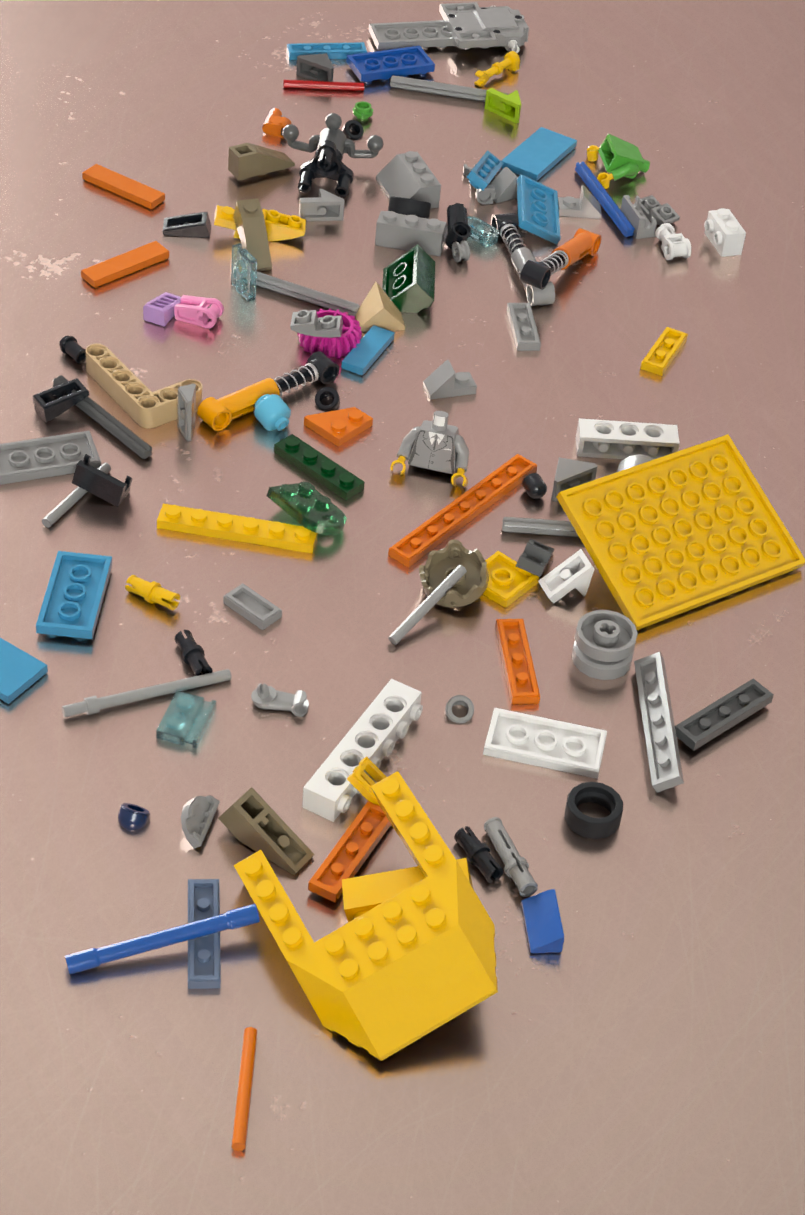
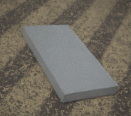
M90 431L0 444V485L72 474L75 472L79 460H84L85 454L91 456L89 465L99 468L101 460Z

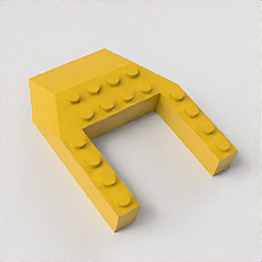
M398 771L372 785L371 788L379 806L425 878L316 942L313 941L262 850L234 865L322 1025L332 1032L335 1031L347 1038L355 1046L366 1049L369 1054L381 1061L498 992L495 969L497 965L494 947V923L455 857Z

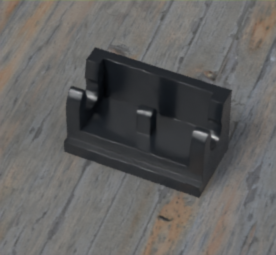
M85 454L84 460H79L76 465L72 484L118 507L130 491L132 478L127 475L124 483L89 465L91 456Z

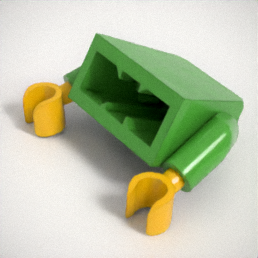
M609 133L603 143L600 144V147L591 145L587 148V160H598L599 153L606 171L610 173L603 172L597 177L605 189L609 188L610 180L614 179L616 181L622 177L633 179L639 171L646 173L650 166V162L642 158L637 146Z

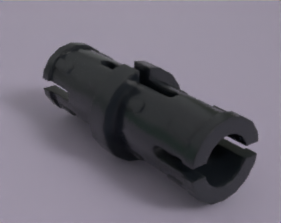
M184 630L186 639L181 631L178 632L174 640L182 651L184 662L190 665L194 675H201V671L203 674L212 673L213 670L204 657V650L202 646L197 645L191 631Z
M465 826V830L462 827L455 833L454 839L468 855L467 859L471 865H476L489 883H492L493 879L497 881L503 875L504 870L489 853L491 852L490 848L485 843H481L469 826Z

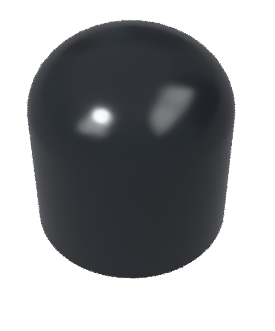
M532 473L524 478L522 486L531 498L539 499L546 494L547 486L539 474Z

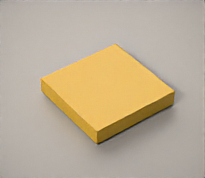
M497 551L485 560L487 562L489 581L483 595L504 608L510 606L539 583V576L516 567L517 562L500 551Z

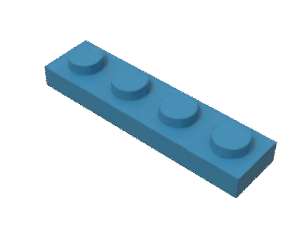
M487 150L466 178L469 179V183L473 187L484 191L504 163Z

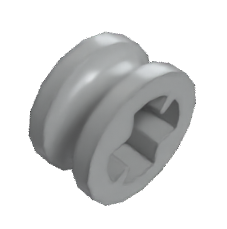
M465 240L461 241L460 244L459 242L452 244V255L456 262H460L462 259L468 261L470 258V248Z

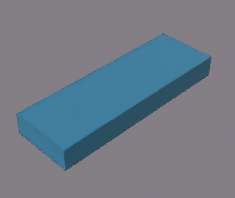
M373 325L361 339L360 343H357L356 348H353L342 360L341 368L364 375L394 340L395 332Z

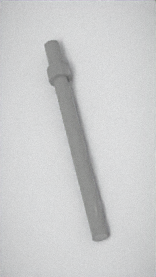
M229 669L105 697L97 698V696L84 698L82 702L62 706V713L64 717L82 713L87 715L100 712V709L231 680V672Z

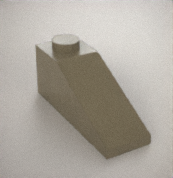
M259 198L236 201L233 218L248 268L257 272L272 270L265 219Z
M252 787L218 818L240 842L256 852L262 850L267 859L292 875H295L315 855Z

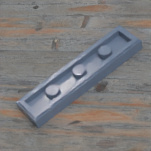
M188 879V923L220 915L219 879ZM220 932L188 940V989L221 988Z

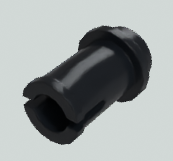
M64 336L60 340V350L64 354L68 353L78 364L86 361V349L77 343V339L74 336Z

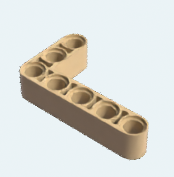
M91 344L86 348L87 373L139 426L155 428L178 419V387L189 384L196 385L197 412L202 402V384L198 380H184L152 392L105 345Z

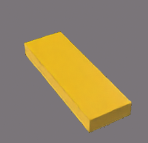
M666 327L641 362L640 369L663 376L687 341L688 334Z

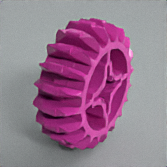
M320 308L317 312L318 318L327 315L342 316L343 327L341 337H315L297 333L300 346L304 347V351L310 352L311 355L321 351L329 358L336 357L339 359L340 356L346 357L353 348H356L357 343L361 341L362 331L359 321L355 320V316H349L348 312L342 313L339 309L334 311L330 308L329 310Z

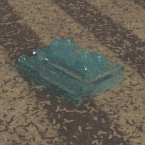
M241 243L232 245L231 285L235 286L236 291L247 301L256 299L257 260L246 249H242Z
M176 691L156 730V738L180 745H185V743L192 744V748L197 749L216 710V701L207 702L204 701L203 697Z

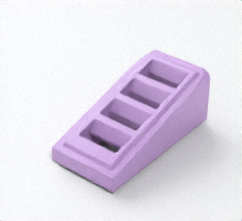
M165 292L147 302L143 306V320L165 326L174 317V307L176 304H180L181 297Z

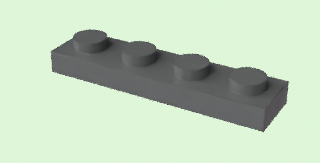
M753 678L675 726L676 736L694 751L770 704L774 694Z

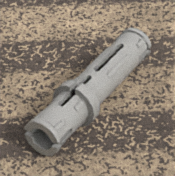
M498 817L487 820L484 824V830L487 832L505 865L504 871L506 875L513 879L522 897L533 895L538 890V884L534 881L528 870L529 864L527 860L520 856L502 824V820Z

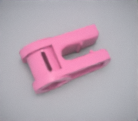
M183 295L180 304H176L174 307L176 320L204 328H212L216 324L217 318L224 312L223 304L218 299Z

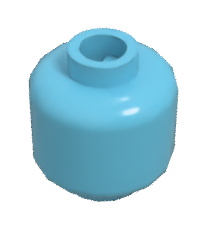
M265 394L256 401L254 416L267 431L275 429L280 431L287 427L291 416V409L279 395Z

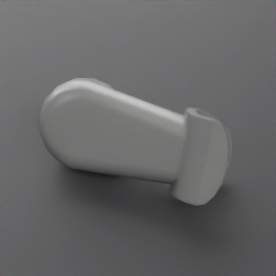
M260 683L251 694L254 705L261 709L292 711L298 717L304 716L309 709L306 692L302 690H297L296 694L275 690V688L267 686L265 683L263 685Z

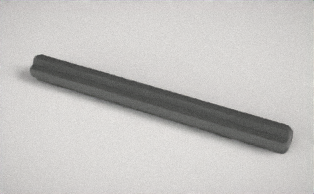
M59 375L53 379V387L66 383L68 380ZM89 396L76 404L77 407L142 459H146L148 456L151 457L153 454L151 452L152 447Z

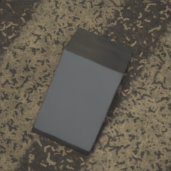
M327 54L299 55L297 57V76L312 81L333 82L334 67Z

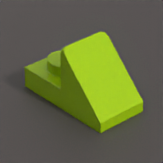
M490 88L486 91L484 109L517 124L519 123L521 111L519 93L515 90L506 95Z

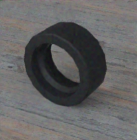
M391 196L388 211L429 219L431 203Z
M598 782L581 783L572 788L568 794L564 818L567 825L578 835L591 839L606 838L615 833L620 826L623 801L620 795L610 786ZM589 802L597 803L604 806L611 814L603 818H593L583 814L577 809V806Z

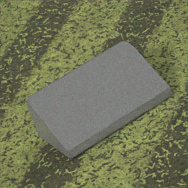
M195 384L178 387V429L189 442L192 440L196 422Z

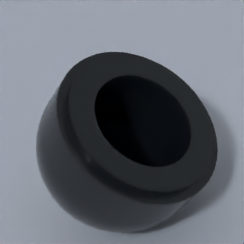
M349 120L343 126L342 132L346 135V138L356 140L363 136L364 129L358 121ZM349 130L356 131L358 135L351 134Z
M324 387L316 393L315 403L321 410H334L340 405V396L334 388ZM326 397L334 399L330 405L321 404V400Z

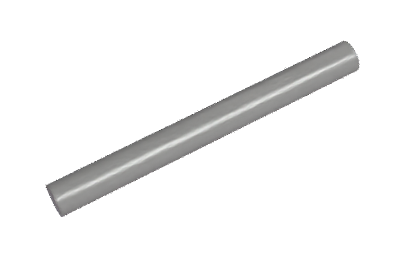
M105 462L97 469L109 473L111 466ZM77 487L42 519V524L47 528L52 526L88 491Z
M459 564L388 637L389 641L397 645L446 592L467 572L466 568Z

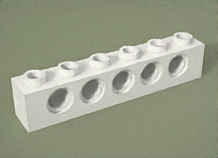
M391 679L304 786L302 808L332 822L336 820L341 812L345 813L356 793L360 794L347 780L348 776L353 773L352 771L365 757H368L379 768L382 759L385 756L389 757L396 741L399 738L403 739L411 722L413 720L417 721L422 713L423 705L420 704L422 692Z

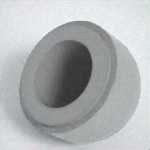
M456 695L447 702L445 714L452 722L466 723L474 714V705L468 697ZM454 705L464 706L467 709L466 716L462 718L456 717L452 713V707Z

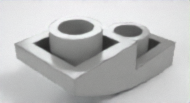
M653 195L641 198L640 209L649 221H651V217H654L657 225L660 226L664 223L679 221L680 216L668 203L661 205Z
M300 310L293 312L290 327L291 330L301 334L334 338L341 337L343 320L341 315H327L318 318L316 310Z

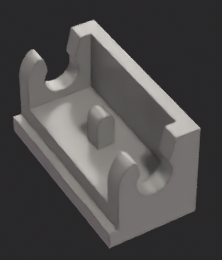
M623 195L621 211L635 228L633 232L636 239L656 237V219L651 217V223L640 209V197L636 196V202L632 204L630 196Z

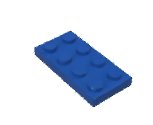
M420 45L347 55L346 63L361 82H371L377 79L387 80L393 75L407 77L413 74L423 75L427 72L435 71L434 62Z

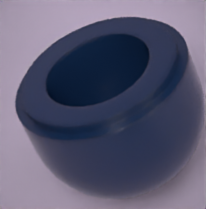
M123 803L118 812V822L124 829L139 830L147 824L150 813L141 806Z

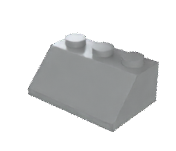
M408 151L403 154H397L376 175L377 182L389 200L391 196L429 202L431 203V208L439 207L441 184L418 152Z
M381 211L376 224L375 245L409 251L418 244L428 255L441 256L448 234L447 222L434 218H421L416 215L398 214L393 211Z

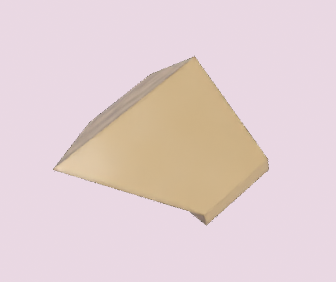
M375 282L355 314V320L359 321L361 331L368 332L373 325L389 331L405 330L401 312L380 285Z

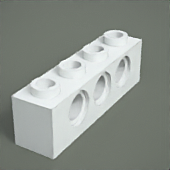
M580 418L578 421L576 433L578 457L623 460L629 456L640 454L657 459L679 450L680 442L677 425Z

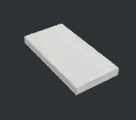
M494 708L483 755L598 779L607 731Z

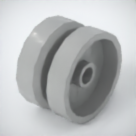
M594 610L586 613L579 619L571 655L574 665L585 675L600 680H612L624 676L630 670L638 635L635 625L628 617L610 610Z

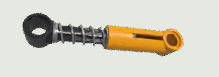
M315 352L308 358L305 366H301L298 370H292L290 374L285 373L282 377L277 376L275 380L266 378L219 399L213 397L206 398L200 403L197 414L214 431H222L232 420L254 411L256 401L265 394L282 396V392L286 391L289 393L291 388L297 390L298 385L305 386L307 381L311 383L320 381L323 384H330L339 374V365L323 352Z

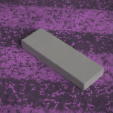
M507 303L506 310L517 351H540L541 342L530 303Z

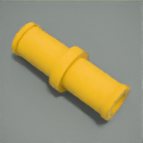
M131 575L126 583L132 585H125L126 591L144 597V600L148 603H157L170 610H175L179 605V602L174 599L180 600V595L162 588L160 583L155 581L150 583L136 575Z

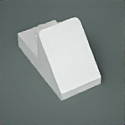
M580 549L538 582L553 603L557 602L574 588L585 596L594 567Z

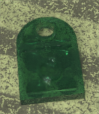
M303 481L296 484H282L281 486L269 487L267 497L303 527L323 535H337L343 531L347 520L345 514L332 503L330 498L318 492L311 483Z

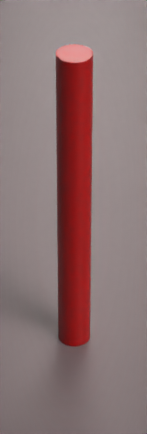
M283 80V88L364 91V83Z

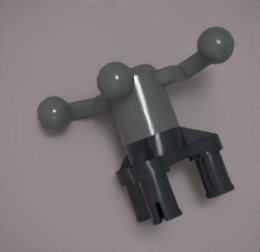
M336 113L327 115L325 124L328 128L323 129L320 135L312 136L309 139V144L296 141L299 136L298 128L293 124L286 125L283 128L282 134L291 148L309 153L316 150L315 156L300 166L298 188L304 193L311 190L313 179L329 178L337 181L335 194L339 197H346L349 193V186L353 181L354 173L342 162L343 154L347 153L351 158H374L384 145L383 139L380 136L372 135L367 140L369 150H355V143L351 139H347L346 135L339 129L342 119Z

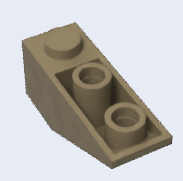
M251 143L231 146L228 150V170L237 180H246L249 177L265 175L269 172L285 170L295 166V163L285 153Z

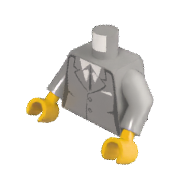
M435 411L432 421L424 420L421 426L414 427L404 437L397 453L398 460L393 461L391 464V472H393L396 464H401L403 470L400 475H403L406 472L405 461L408 460V465L453 474L451 483L455 487L456 479L459 477H463V487L468 485V479L464 473L468 469L469 449L464 438L459 435L458 427L447 424L448 413Z

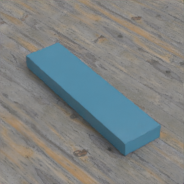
M364 42L287 44L286 49L289 60H297L299 55L327 54L329 59H347V55L367 53Z

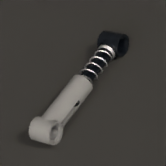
M516 213L492 215V233L494 237L500 236L511 254V262L520 277L523 266L528 260L537 261L531 250L523 244V240L520 234H518V217ZM549 281L543 290L523 283L526 289L527 301L531 306L554 303L555 288L552 281Z

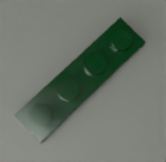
M291 434L274 444V453L347 501L364 490L365 482L295 435Z

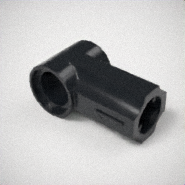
M456 203L449 205L447 208L448 234L445 242L450 249H452L454 242H459L460 244L461 241H467L471 234V228L468 225L467 208L464 207V204Z

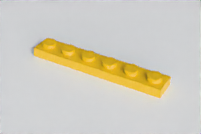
M164 503L157 518V528L311 554H313L318 537L317 528Z

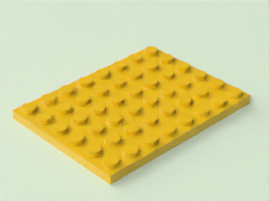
M729 434L560 491L556 497L624 616L633 622L636 630L791 572L805 565V558Z

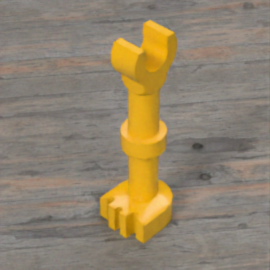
M510 51L504 56L503 61L492 64L490 69L486 71L478 70L475 76L479 77V79L474 84L483 87L490 77L501 74L505 68L509 69V71H517L520 69L519 55L515 51Z

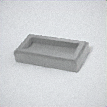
M243 583L223 596V603L261 630H264L282 617V610Z

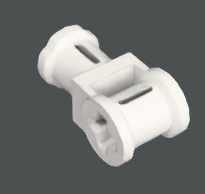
M664 223L657 228L655 235L662 241L661 249L666 260H672L673 257L689 258L691 256V243L689 239L685 238L682 233L676 234L674 227L670 223Z

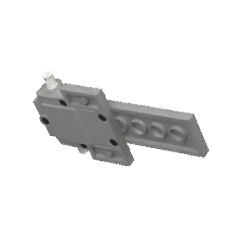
M477 2L440 4L439 11L444 20L369 24V32L378 50L419 45L422 49L457 46L466 50L475 47L486 49L501 46L505 47L507 51L518 53L520 51L519 47L528 41L529 27L519 10H513L509 6L479 7Z

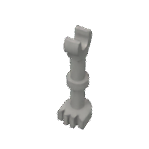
M464 164L463 175L468 176L473 168ZM487 185L484 191L476 189L475 196L480 204H493V199H496L493 185Z

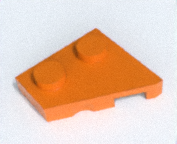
M351 407L307 415L304 417V425L339 447L372 427L373 418L358 408Z

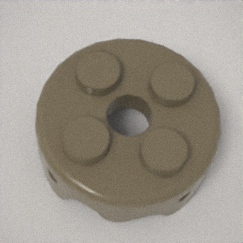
M453 539L447 543L444 549L432 550L428 555L425 566H419L420 579L426 596L428 597L460 564L466 568L467 572L436 604L456 608L476 601L485 592L489 581L487 562H485L478 549L474 551L468 550L460 541Z

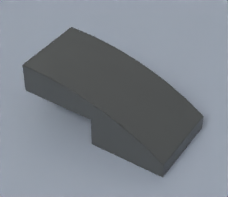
M530 539L524 552L519 557L516 567L541 577L555 549Z

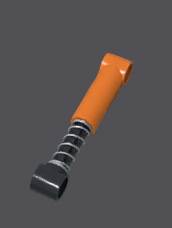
M579 228L572 239L554 249L551 255L540 262L528 260L521 271L520 281L543 290L547 286L551 275L559 270L567 269L586 255L594 256L600 247L601 235Z

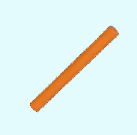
M253 1027L245 1028L232 1137V1149L236 1151H243L246 1147L257 1029Z

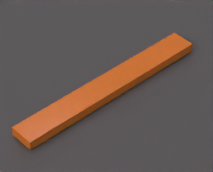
M519 454L515 455L390 547L388 556L409 568L520 485L527 475L536 473L537 464Z

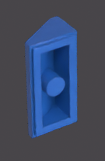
M550 889L522 900L521 905L530 953L562 952L564 932L555 889Z

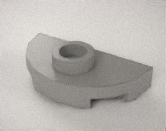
M210 795L192 798L187 801L182 809V830L187 841L194 849L202 845L220 803L219 800Z

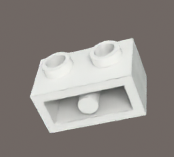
M721 208L709 211L704 224V233L721 257L741 255L746 232L729 209Z

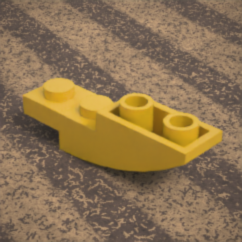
M217 205L214 225L233 229L234 238H239L233 218L235 210L228 206ZM262 209L268 241H282L305 235L306 219L296 215L282 214L276 210Z

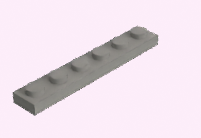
M660 652L634 661L651 782L657 793L684 783L665 661Z

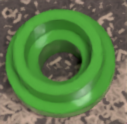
M360 101L355 104L353 114L358 119L365 120L373 115V109L370 103Z

